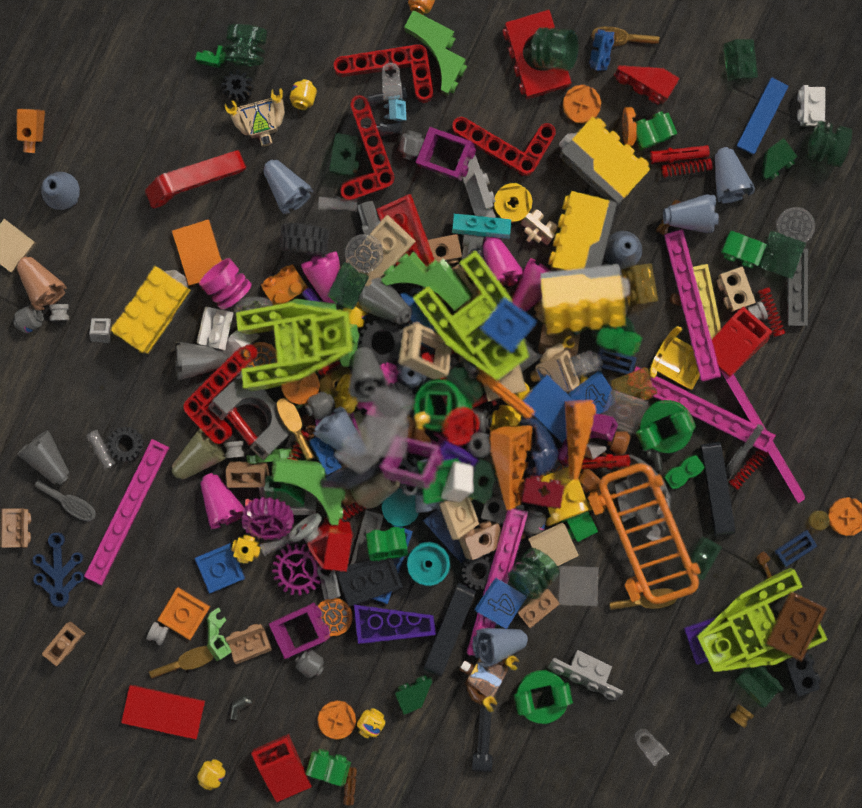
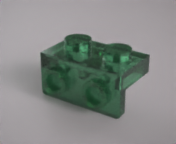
M735 39L724 43L728 81L757 78L754 39Z
M344 262L327 296L338 306L353 310L369 276L359 273L350 263Z
M459 362L449 370L446 377L472 404L478 401L485 392V388L476 379H471L466 370L459 365Z
M764 665L746 667L735 680L761 708L766 707L777 693L783 691L779 681L767 672Z

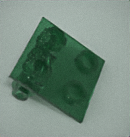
M771 231L758 267L793 279L806 243Z

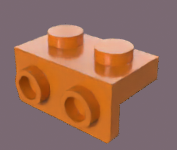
M293 264L285 266L278 274L268 277L261 284L273 305L285 304L308 288Z

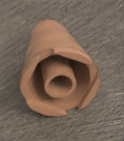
M23 257L18 261L16 268L34 309L43 310V306L47 304L54 305L64 296L65 284L35 259Z

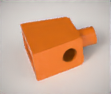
M17 109V140L24 141L23 152L35 153V143L42 141L45 111Z

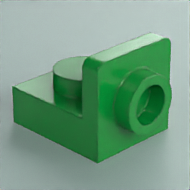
M218 45L216 56H214L213 52L203 50L202 53L197 52L195 59L199 64L220 68L221 63L224 64L226 52H224L223 46Z

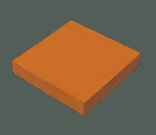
M177 587L157 621L191 640L210 606Z

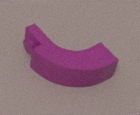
M593 415L594 420L589 439L600 438L611 442L618 423L613 417L607 415ZM566 438L563 442H560L562 447L558 450V461L563 466L568 467Z

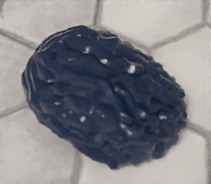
M522 419L518 426H532L531 451H527L525 462H528V468L525 469V472L530 476L545 475L554 468L559 453L556 442L547 428H544L543 424L537 419Z

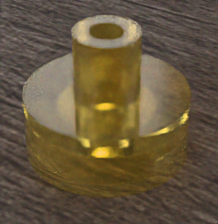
M814 511L809 517L811 527L817 530L827 528L830 522L828 514L823 511Z

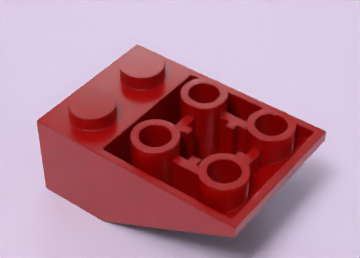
M619 66L614 74L618 82L623 85L629 84L636 93L640 95L644 93L650 97L649 100L657 105L665 103L679 80L677 76L663 68Z
M742 307L712 339L718 366L729 377L767 343L773 332L745 307Z
M289 734L252 751V756L259 772L276 802L312 787Z

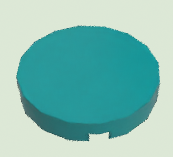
M398 488L382 503L384 517L388 522L396 526L409 525L419 515L415 509V495L405 494L402 488Z

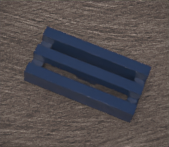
M600 347L595 366L632 376L637 357L626 356ZM602 352L632 360L630 364L602 355ZM600 359L630 367V369L627 371L600 363Z
M805 530L774 550V552L778 555L784 567H787L816 548L817 544L809 532ZM803 537H807V539L803 540L802 542H800L784 554H781L783 550L787 549ZM809 542L811 543L810 546H808L792 558L788 559L787 561L785 560L787 556H789Z

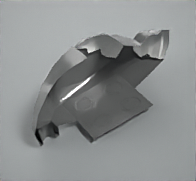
M629 455L630 466L636 464L648 465L641 459ZM649 466V467L653 470L655 476L658 475V474L654 471V469H653L651 466ZM642 471L628 475L627 480L615 484L616 493L648 483L647 475ZM663 481V486L660 488L670 510L671 496ZM651 486L618 497L620 512L657 500ZM659 504L622 516L623 521L636 516L640 525L664 518ZM664 522L643 528L645 536L652 541L663 538L664 531L666 530L663 525Z

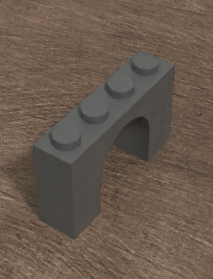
M241 373L211 402L208 408L221 420L240 405L249 404L259 408L266 417L267 428L250 448L264 461L292 433L286 429L279 418L277 402H274L265 390L250 391L244 389Z

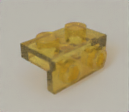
M651 263L622 269L623 278H626L629 282L630 294L626 296L629 306L658 301Z
M646 367L611 381L616 402L622 406H632L635 402L650 399L652 395L658 393L657 389L652 385L649 370Z

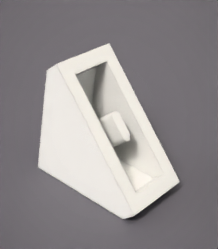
M237 330L228 338L223 353H226L227 358H229L240 347L247 344L252 345L260 335L257 333L245 335Z
M458 462L453 463L441 496L442 499L461 502L472 493L473 467L471 465Z

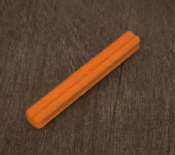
M477 366L481 371L477 378L525 418L530 419L534 415L535 411Z

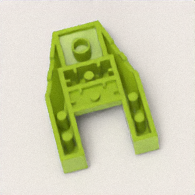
M475 251L460 263L483 293L454 316L450 314L440 298L429 286L413 298L448 346L493 378L499 380L526 360L529 354L524 339L511 353L480 329L504 298L508 299L511 303L512 301L485 261Z
M294 303L236 312L238 332L250 335L275 330L278 363L242 369L244 389L258 391L300 380L353 351L349 312Z
M788 568L742 593L697 636L714 672L775 665L792 657L765 643L776 622L768 603L789 594L790 591L793 592L802 588V584L794 569ZM820 624L808 649L827 640Z

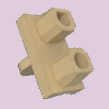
M538 209L531 214L528 213L521 224L526 227L524 232L529 235L527 238L528 242L534 239L538 243L542 241L548 245L555 236L554 233L558 227L551 221L546 226L543 225L540 220L544 216Z

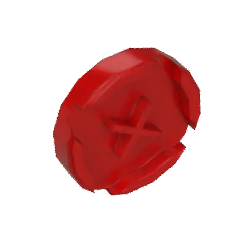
M467 407L453 410L443 423L444 437L454 445H464L472 439L471 436L477 433L479 429L478 415Z

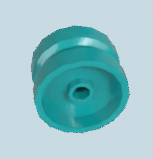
M423 542L413 548L409 554L407 565L411 577L416 582L430 586L444 580L449 572L450 561L446 550L438 543ZM428 560L432 562V566L429 568L425 566V562Z

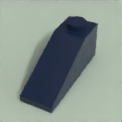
M436 509L424 519V522L460 563L464 562L467 558L464 556L459 539H452L443 512L440 509Z

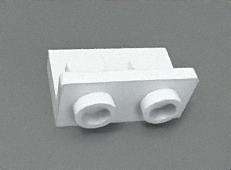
M804 85L798 91V102H801V109L798 110L797 118L800 121V126L823 127L825 126V87H808V85Z
M205 307L197 344L225 350L233 312Z

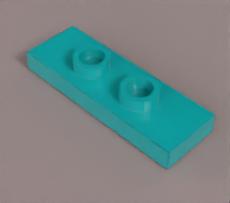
M454 214L452 233L510 239L511 219Z

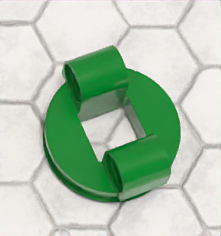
M434 379L426 382L419 388L413 404L415 415L425 412V415L429 417V422L423 424L424 428L443 432V423L447 416H436L437 397L433 395H448L447 416L453 410L460 407L472 409L473 398L465 397L460 387L451 381Z
M662 400L654 403L646 410L641 420V429L637 430L636 435L644 450L652 448L662 453H672L679 451L687 445L696 425L685 406L676 401ZM671 414L670 418L677 433L663 438L655 421Z
M546 670L534 671L525 676L518 686L517 694H514L518 715H524L530 721L540 724L551 723L563 715L567 706L573 703L569 683H564L558 675ZM551 685L555 704L534 708L530 690Z

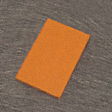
M209 219L172 231L189 286L200 283L202 277L213 266L222 261Z

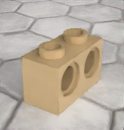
M743 267L718 276V287L720 291H724V303L727 309L730 308L731 312L756 303ZM728 276H733L736 279L734 286H730L727 283ZM735 294L742 296L743 301L741 304L735 303Z

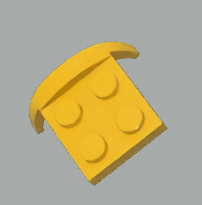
M677 326L666 336L651 363L649 374L652 378H655L657 372L692 390L700 374L693 347L676 338L682 330L681 327Z
M568 467L542 477L541 481L549 482V479L561 481V485H565L561 509L548 507L551 517L546 519L547 527L593 510L590 502L588 503L579 478L578 480L569 478ZM545 487L541 489L543 496L548 494L549 491H546Z

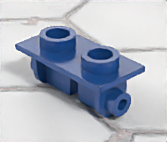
M598 29L597 33H595L593 46L599 49L598 51L592 50L590 68L607 70L615 32H605V30Z
M318 437L309 440L311 443L309 446L312 447L316 457H318V461L323 466L322 468H325L326 475L342 468L330 445Z

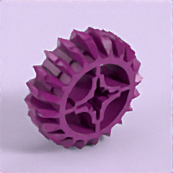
M262 497L261 500L255 498L253 502L249 501L248 505H245L241 516L243 528L246 529V532L250 533L251 536H257L258 539L264 538L265 541L266 539L273 541L274 538L281 539L282 536H287L294 523L293 511L290 510V506L285 505L284 501L278 502V498L272 500L270 497L269 499Z
M295 543L294 550L291 545H288L287 549L289 552L282 549L281 553L284 556L276 555L280 562H273V565L278 566V569H273L272 573L279 574L274 577V580L281 579L278 587L285 584L284 592L292 588L291 595H294L295 589L298 590V595H302V589L308 594L309 586L313 590L316 589L313 582L321 583L317 576L320 577L318 575V562L311 554L310 549L308 551L305 550L306 544H303L302 548L299 549V544ZM292 554H303L299 562L287 559ZM308 558L314 566L313 575L305 567ZM302 561H304L302 564L303 573L299 572L295 575V577H293L295 574L294 571L296 570L293 569V567H297L302 563ZM283 564L287 565L291 570L289 580L284 576ZM300 576L310 580L302 585L293 584L296 578Z

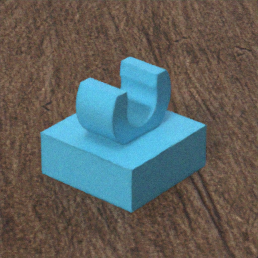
M392 99L389 100V104L384 105V108L389 109V115H384L385 118L406 121L405 101Z

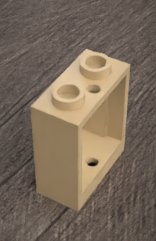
M418 323L404 328L399 363L433 380L448 375L452 350L440 334ZM420 341L436 349L434 365L418 358Z

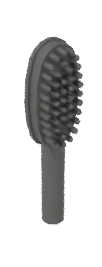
M761 424L756 426L744 447L741 446L733 459L728 463L727 468H725L726 475L729 478L735 473L749 452V449L752 448L764 430Z
M40 480L34 485L36 488L60 501L62 507L72 516L86 522L95 518V509L83 499L73 495L65 496Z

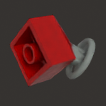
M313 514L303 519L292 529L289 534V540L295 542L304 538L312 555L323 569L347 571L352 540L350 522L339 521L338 525H333L326 520L316 530L321 521V516Z

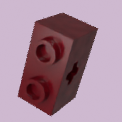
M530 476V479H525L521 502L561 509L565 485H561V481L549 479V482L541 481L542 477ZM543 487H545L546 491H549L544 497L538 492Z

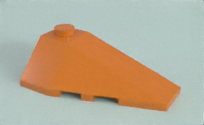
M593 400L565 401L569 478L572 480H578L594 420L593 415L596 414Z
M529 425L500 427L492 431L490 435L491 454L506 510H511L521 505L525 484L522 476L524 470L528 468V462H525L527 451H531L532 426Z

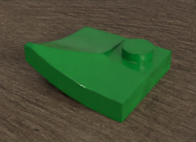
M458 459L445 460L440 467L438 466L434 482L430 484L428 490L422 488V497L425 504L447 500L442 499L441 496L453 463H460ZM417 462L419 476H423L429 462Z

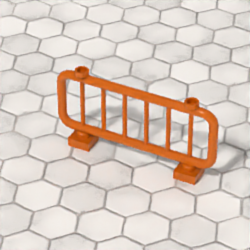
M636 464L607 474L600 481V492L599 490L591 492L588 499L595 515L602 513L606 506L636 575V577L628 578L625 583L631 601L639 600L643 592L645 598L650 603L662 604L694 593L699 585L697 574H700V569L697 563H691L660 488L663 486L662 477L660 475L655 476L653 470L645 464ZM640 471L647 475L648 483L610 496L607 489V484L610 481ZM648 486L652 487L657 500L617 513L612 499ZM659 504L664 518L628 530L624 529L620 516ZM666 521L671 533L670 536L632 548L627 536L628 533ZM670 539L674 540L679 553L639 565L634 551ZM681 556L686 570L647 583L641 569ZM688 574L691 580L689 587L658 597L652 595L649 589L651 585Z

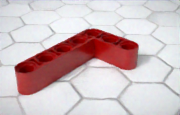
M422 45L341 56L334 61L335 72L340 77L411 67L417 100L427 103L433 97L427 51ZM416 51H421L424 56L421 59H416L413 57V54ZM397 54H402L405 59L402 62H397L394 60V57ZM378 57H383L386 59V62L383 65H378L375 63V60ZM359 60H365L367 62V65L364 68H359L356 66ZM340 63L348 65L345 71H340L337 67ZM424 70L427 74L424 78H419L416 76V72ZM424 88L428 89L430 93L427 97H422L419 95V91Z
M361 95L354 96L351 99L350 105L373 172L348 180L341 185V194L347 200L383 189L394 182V174L366 98ZM357 99H362L365 103L364 107L360 110L354 107V102ZM365 117L371 120V125L368 128H363L360 124L361 120ZM370 136L377 137L378 142L375 146L367 144V139ZM375 155H383V163H374ZM387 172L390 174L388 182L380 180L382 173ZM363 180H372L371 188H363ZM351 185L354 187L355 191L352 195L344 193L346 186Z
M458 117L453 122V132L456 136L472 141L476 148L524 176H529L535 171L556 133L552 124L545 123L541 125L524 153L467 118ZM464 123L467 128L464 131H458L456 125ZM549 129L552 136L545 138L542 136L541 131ZM479 132L482 134L483 139L475 141L472 135ZM496 142L499 145V149L492 151L489 149V144ZM538 145L541 147L542 152L534 154L531 148ZM513 152L516 158L513 161H509L506 159L505 154ZM530 162L532 169L529 171L524 170L522 163Z
M233 151L157 177L145 189V193L152 209L158 208L168 203L178 193L244 171L246 166L240 151Z
M251 344L237 349L184 403L183 407L186 414L214 443L221 444L232 436V429L224 419L221 420L208 407L242 373V369H246L256 359L258 352L256 347ZM244 350L249 352V359L244 356ZM231 363L236 365V372L231 369ZM218 376L223 378V384L218 382ZM205 389L210 391V397L206 396ZM192 401L198 405L197 410L192 407ZM205 415L210 417L211 424L206 422ZM218 429L223 431L224 438L219 436Z

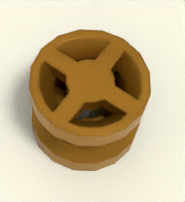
M738 704L735 713H731L730 717L745 728L748 720L752 719L754 715Z

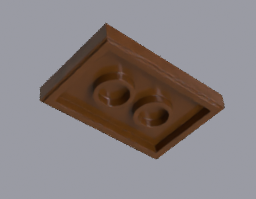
M790 591L765 644L802 661L827 608Z

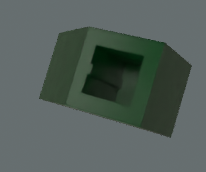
M784 138L765 152L761 174L762 181H765L767 178L771 181L779 175L778 170L783 167L786 170L794 164L793 160L797 155Z
M266 476L265 499L270 497L272 500L278 498V502L284 501L285 505L290 507H304L305 490L288 482L274 481L271 476Z
M424 675L415 679L416 682L409 685L407 682L398 686L395 694L404 715L422 708L432 684L431 676L426 677Z

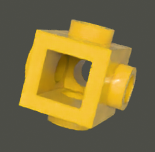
M249 535L239 537L238 541L234 540L231 550L234 552L233 557H237V561L248 564L249 561L252 562L254 558L259 556L261 548L258 547L259 541H255V537ZM243 546L248 547V553L242 552Z

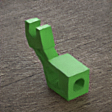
M294 448L276 449L264 461L258 455H246L247 462L256 464L272 462L274 458H291L289 454H294L291 452Z
M219 608L209 613L206 619L208 621V644L206 647L216 661L232 652L225 638L219 635V629L226 621L225 617L221 620L216 618V614L221 612ZM216 640L221 645L219 649H216L213 644Z

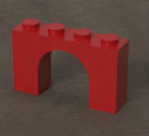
M550 10L506 22L505 29H502L505 41L509 40L510 47H508L510 58H514L516 63L513 66L516 77L520 76V92L526 96V100L571 86V79L566 65L546 71H539L531 68L523 56V48L529 40L554 32L555 26Z

